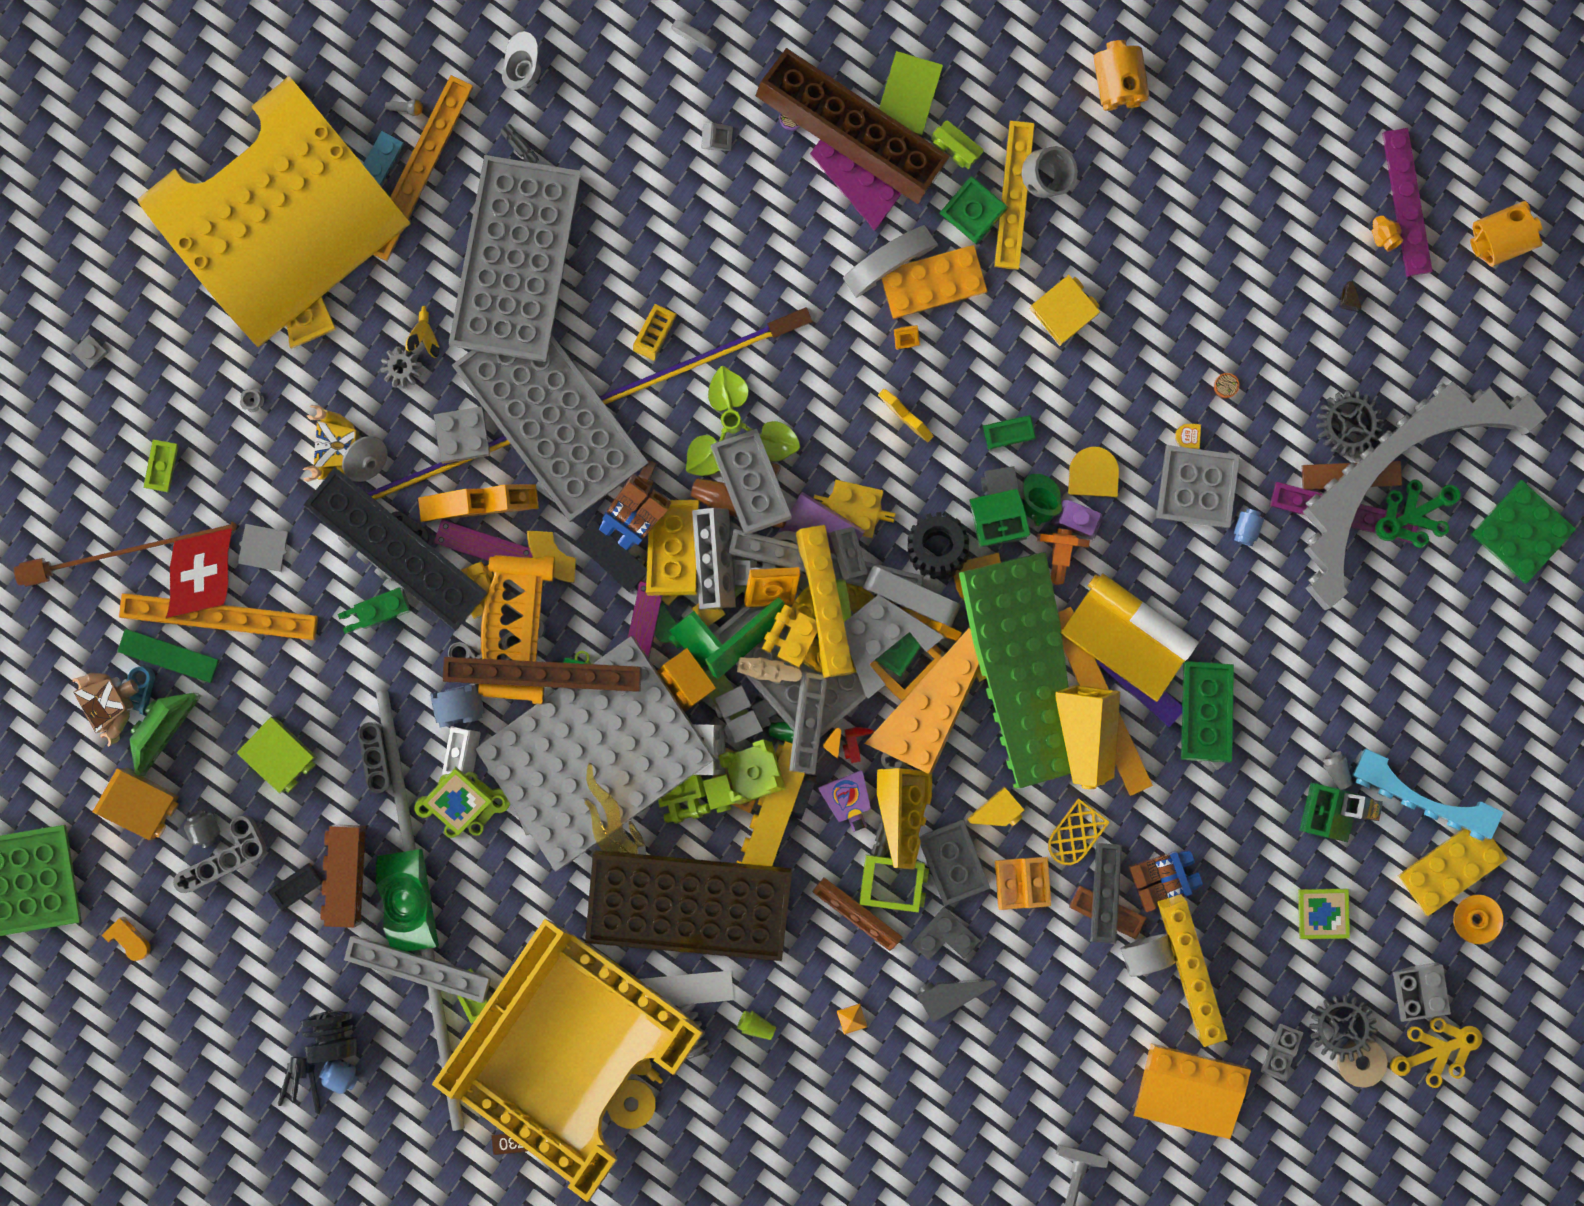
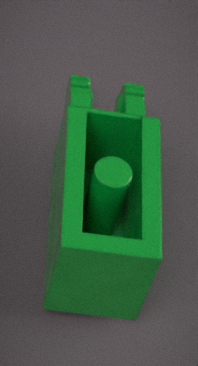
M399 587L355 604L354 608L337 615L340 620L357 614L360 622L343 628L344 633L347 634L361 628L367 629L412 612L404 589Z

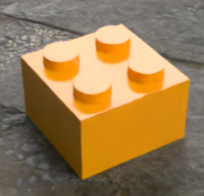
M688 648L657 670L684 712L716 689Z

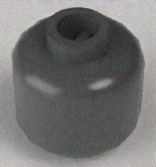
M201 809L186 817L187 821L183 827L192 845H201L202 848H206L216 842L215 838L220 834V828L211 812H205L204 809Z

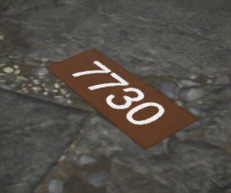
M507 1134L491 1135L493 1155L528 1151Z

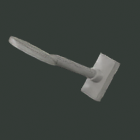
M1058 1144L1056 1154L1073 1161L1071 1168L1073 1173L1065 1206H1075L1082 1177L1086 1174L1087 1166L1107 1168L1109 1158Z

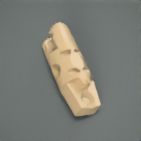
M763 657L739 658L737 672L758 680H769L775 683H780L781 680L797 682L802 677L799 668L786 666L784 661L769 660Z

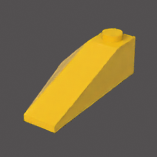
M902 768L877 770V798L894 868L914 869L921 844L919 838L921 826H925L927 819L924 817L926 805H930L932 798V774Z

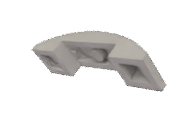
M920 226L897 237L873 252L843 277V280L857 298L875 287L878 280L914 257L920 258L937 247L938 244L926 226Z

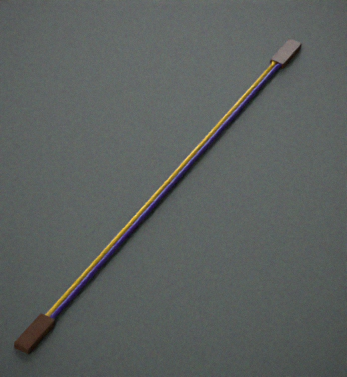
M807 307L767 323L764 329L599 396V398L606 405L767 337H773L774 339L813 321ZM505 436L488 442L490 452L510 444ZM473 459L444 464L440 462L370 491L368 494L376 500Z

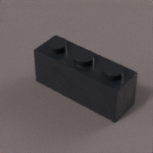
M594 521L575 543L623 588L631 593L640 581L647 576V562L639 554L635 558L628 552L629 550L620 546L618 541L611 535L607 536L601 532L599 528L602 522L598 524Z

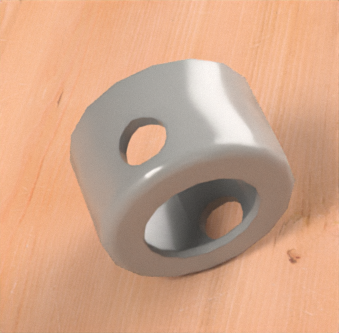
M1053 146L1036 150L1028 155L1023 163V183L1030 193L1040 198L1065 194L1072 189L1077 180L1078 170L1076 161L1072 154L1062 147ZM1041 159L1049 162L1054 169V180L1049 187L1044 186L1039 177L1038 167Z
M1167 934L1147 937L1120 948L1128 974L1131 977L1150 974L1165 969L1176 962Z

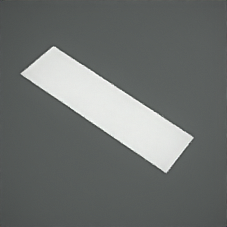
M731 971L639 979L674 1006L734 1000Z

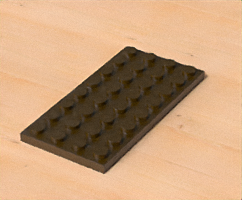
M593 850L585 943L782 961L792 868Z

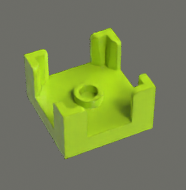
M762 739L752 743L754 747L737 753L729 751L718 755L721 767L728 769L733 790H729V795L732 803L741 805L786 789L772 742Z

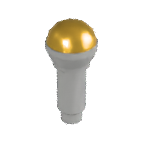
M417 99L407 102L390 101L385 103V109L407 112L412 116H418L422 113L423 105Z

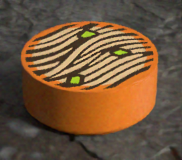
M1230 373L1221 374L1214 382V391L1221 398H1230L1239 390L1238 379Z

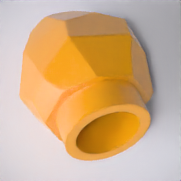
M1384 215L1377 216L1373 220V229L1371 231L1377 246L1384 247L1386 251H1392L1403 242V238L1400 236L1402 231L1399 223L1388 219Z

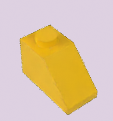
M1003 787L972 813L967 820L971 824L1007 826L1010 824L1013 826L1023 818L1021 813L1024 809L1010 792Z

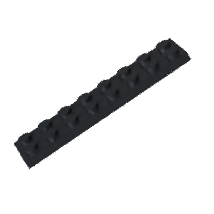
M336 467L333 468L303 505L455 631H458L488 594V592Z

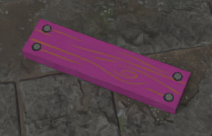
M444 520L440 522L434 541L435 544L487 561L495 555L533 558L530 549Z
M640 581L628 638L634 636L647 657L650 658L663 595L647 596L646 582Z

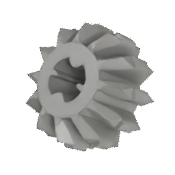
M396 347V355L390 350L387 351L388 356L391 357L390 360L382 358L381 362L388 365V367L380 369L381 373H388L384 380L390 382L393 379L392 386L394 388H397L400 381L403 389L407 388V380L415 385L416 381L412 378L413 375L417 377L422 375L419 371L415 370L423 366L421 362H415L419 355L414 353L410 356L411 351L408 352L406 349L402 354L400 347ZM400 362L405 366L407 365V368L403 369V373L396 370V368L400 367Z

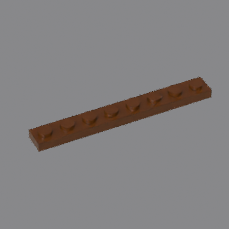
M444 657L443 682L641 692L642 667Z

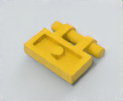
M784 605L781 612H777L774 618L776 622L771 631L767 632L764 638L766 641L762 649L771 653L774 645L781 648L777 658L800 669L818 634L817 623L815 619L799 612L796 620L790 619L789 616L793 609ZM784 626L791 628L786 640L779 638Z

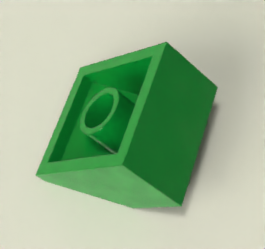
M695 611L688 614L669 630L671 634L669 640L677 649L680 647L683 650L688 648L701 668L707 664L706 659L722 646Z

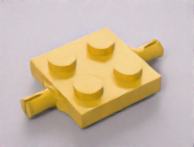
M835 480L833 492L829 498L814 494V499L823 501L820 502L821 504L865 530L862 535L864 537L873 538L874 529L879 520L894 523L893 518L885 516L895 517L896 513L883 511L881 508L883 490Z

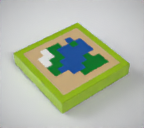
M455 767L422 801V804L459 836L492 802V798L461 770Z
M1298 889L1299 939L1350 938L1349 889Z

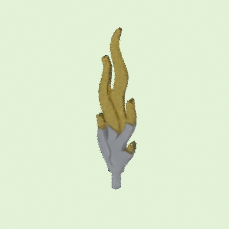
M589 763L586 771L588 788L604 808L608 822L606 829L601 823L596 805L588 798H585L584 803L591 813L593 834L598 846L602 851L646 855L645 842L642 835L632 821H629V829L635 839V843L626 835L621 823L617 801L596 782L593 776L592 763Z

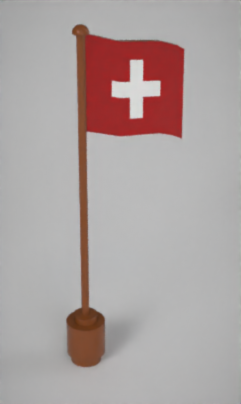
M231 522L230 525L51 566L50 561L46 562L44 558L30 560L15 566L14 575L19 586L24 585L27 587L49 582L50 576H53V570L174 543L170 563V602L166 615L167 619L225 604L229 587L228 553L232 530L235 531L237 529V524Z

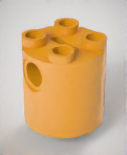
M1126 40L1111 41L1106 44L1107 50L1098 52L1093 56L1103 110H1115L1120 105H1126L1127 108L1139 107L1141 102L1148 101L1150 96L1142 47L1127 46Z
M1527 201L1520 202L1473 222L1474 238L1470 239L1472 250L1477 257L1485 260L1491 267L1542 246V240L1539 236V232L1542 231V225L1538 217L1533 218Z

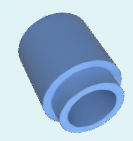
M1248 508L1246 512H1240L1233 533L1235 535L1234 541L1253 547L1254 541L1257 542L1264 522V519L1260 517V512Z

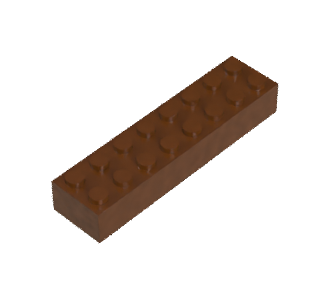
M788 48L783 51L762 79L755 95L917 204L920 203L937 179L950 157Z

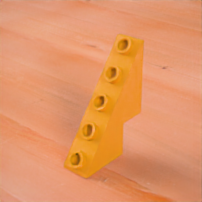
M506 484L483 489H462L418 497L421 522L539 509L536 484Z

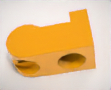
M120 917L101 935L107 942L116 940L125 949L127 957L133 961L142 960L151 952V945L148 940L125 917Z

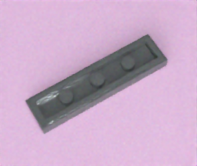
M1096 843L1090 942L1116 944L1122 845Z

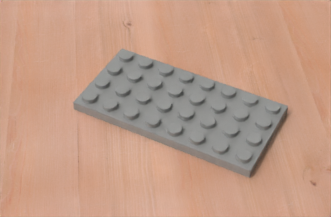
M484 155L449 346L547 362L581 171Z
M552 335L547 362L471 350L452 364V367L569 522L604 498L633 474L635 475L645 465L649 464Z

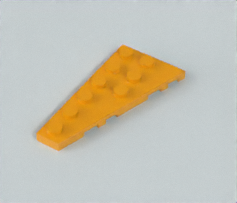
M969 628L864 744L928 774H932L980 669Z

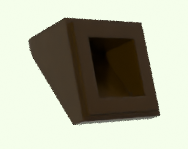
M1349 281L1343 285L1339 307L1358 312L1362 309L1354 283Z

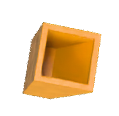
M128 767L117 768L92 812L147 840H154L163 834L166 828L164 822L168 815L172 816L179 805L176 802L179 796L144 776L139 777L135 774V771Z

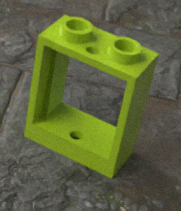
M865 854L859 904L919 913V907H924L926 893L921 892L922 883H927L929 868H925V863L916 861L915 864L917 875L913 905L871 899L875 863L893 865L890 857Z

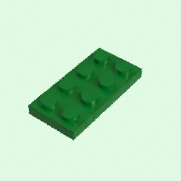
M1189 661L1183 663L1181 760L1226 763L1232 761L1234 664Z

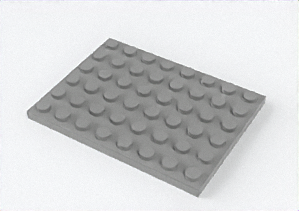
M630 636L593 664L642 667L641 692L558 688L543 699V705L536 704L475 748L555 872L561 870L716 759L634 636Z

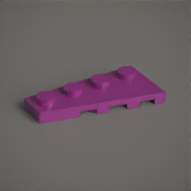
M819 140L811 151L810 156L836 184L841 193L852 203L857 212L863 216L875 232L902 193L822 140Z

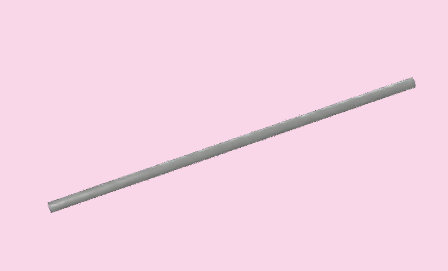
M388 690L376 692L403 850L404 852L416 850ZM433 948L421 949L422 957L435 960ZM427 986L440 1062L443 1068L451 1057L452 1052L441 990ZM447 1096L452 1130L464 1129L460 1100L450 1099Z

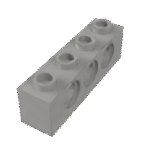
M722 508L692 510L699 609L736 607L733 560L732 555L728 554L731 541L729 510Z

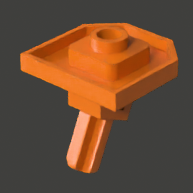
M1058 529L1057 533H1051V535L1038 534L1037 541L1053 543L1050 575L1052 583L1055 585L1064 583L1066 569L1070 564L1072 547H1089L1090 540L1079 539L1077 536L1072 535V530Z

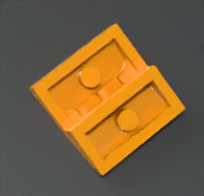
M1048 857L995 860L998 910L1051 906Z

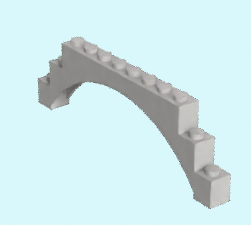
M1454 382L1447 385L1442 383L1432 391L1434 396L1429 401L1423 399L1414 407L1416 412L1411 417L1406 414L1396 423L1398 428L1391 433L1388 430L1378 439L1380 442L1378 446L1374 449L1372 446L1367 448L1360 455L1361 461L1356 465L1354 462L1350 463L1342 470L1344 475L1338 481L1334 478L1324 486L1326 491L1320 497L1318 494H1315L1305 503L1308 507L1303 513L1322 534L1320 535L1319 532L1314 534L1307 541L1309 546L1304 551L1323 571L1321 573L1319 570L1308 579L1310 584L1305 589L1324 610L1332 608L1349 593L1344 587V559L1350 527L1362 499L1379 474L1396 457L1411 446L1443 432L1471 427H1499L1517 430L1521 435L1529 433L1547 417L1529 394L1521 398L1517 395L1506 406L1491 388L1485 391L1479 389L1468 399Z

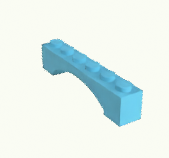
M1364 749L1352 774V777L1357 779L1355 783L1368 789L1372 785L1379 789L1378 794L1392 799L1393 796L1402 799V805L1415 810L1416 806L1424 809V815L1434 820H1438L1441 817L1448 821L1447 825L1458 831H1461L1463 827L1471 831L1470 836L1480 841H1484L1485 838L1492 839L1504 813L1503 811L1483 802H1477L1475 807H1456L1427 799L1411 790L1396 777L1387 765L1389 759Z

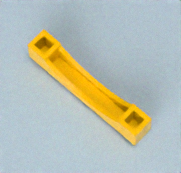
M825 525L802 528L796 532L799 554L806 570L815 610L820 649L819 657L823 678L849 674L853 672L826 528Z

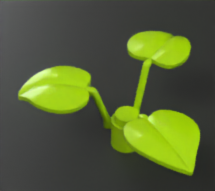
M721 366L716 371L708 390L709 402L716 411L728 409L721 416V423L724 428L721 430L719 442L725 440L727 432L737 433L741 429L747 432L753 430L743 423L739 413L733 410V407H740L746 402L749 394L748 386L739 375L733 373L725 366ZM778 421L764 424L762 434L759 435L770 462L782 461L799 451V440L787 425ZM699 436L691 442L687 451L686 471L689 474L708 476L719 472L711 450V444L717 442L712 436Z

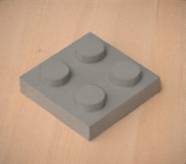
M482 406L434 414L440 462L442 464L490 456L484 409Z

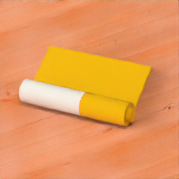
M1104 573L1100 576L1095 574L1087 585L1091 589L1071 616L1061 634L1157 702L1181 665L1195 650L1199 641Z

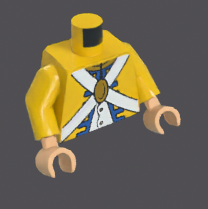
M311 405V408L317 410V414L315 417L307 415L310 420L321 421H317L314 466H308L303 469L312 472V477L304 478L307 482L316 479L324 480L334 467L345 474L342 467L344 454L349 446L359 439V431L355 430L353 423L344 416L329 410H323L321 406Z

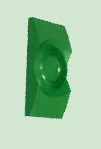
M417 849L377 856L376 887L383 901V928L390 947L406 952L438 947L439 943L423 850Z

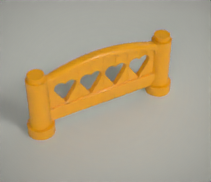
M495 555L489 558L488 569L494 573V578L488 590L482 615V659H497L500 654H506L512 660L536 661L543 581H553L555 557L544 556V559ZM506 580H512L526 592L506 601L502 596L505 591L503 584ZM509 604L521 613L523 617L509 625H503L500 621L504 615L501 608L503 605ZM502 629H507L522 641L506 650H501L498 645L499 641L502 640L499 633ZM479 684L478 694L483 695V697L530 700L532 704L543 705L545 687Z

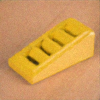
M654 304L633 344V351L655 361L677 314ZM655 315L667 319V323L654 318ZM651 324L662 328V332L651 327ZM649 333V334H651V335L657 337L658 340L656 341V340H654V339H652V338L646 336V334Z

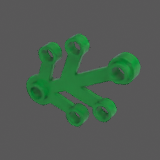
M1417 479L1411 480L1406 487L1408 498L1404 515L1397 519V508L1402 502L1403 496L1397 490L1391 491L1386 497L1388 504L1386 516L1381 518L1375 526L1377 536L1384 541H1393L1397 537L1413 542V545L1417 548H1423L1429 542V536L1423 531L1416 533L1402 528L1407 524L1431 530L1437 537L1445 536L1449 531L1447 522L1442 520L1434 521L1422 516L1443 505H1455L1461 496L1459 489L1454 485H1446L1439 492L1438 497L1416 508L1423 484ZM1411 485H1416L1418 487V491H1414L1411 488ZM1391 495L1396 496L1398 498V502H1394L1391 499ZM1444 495H1450L1451 501L1447 500ZM1437 526H1442L1444 532H1440ZM1384 527L1390 528L1391 533L1385 532ZM1417 537H1422L1424 539V543H1420L1417 540Z

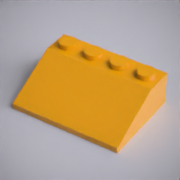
M1151 1043L1134 1116L1230 1139L1246 1094L1251 1070L1246 1066Z

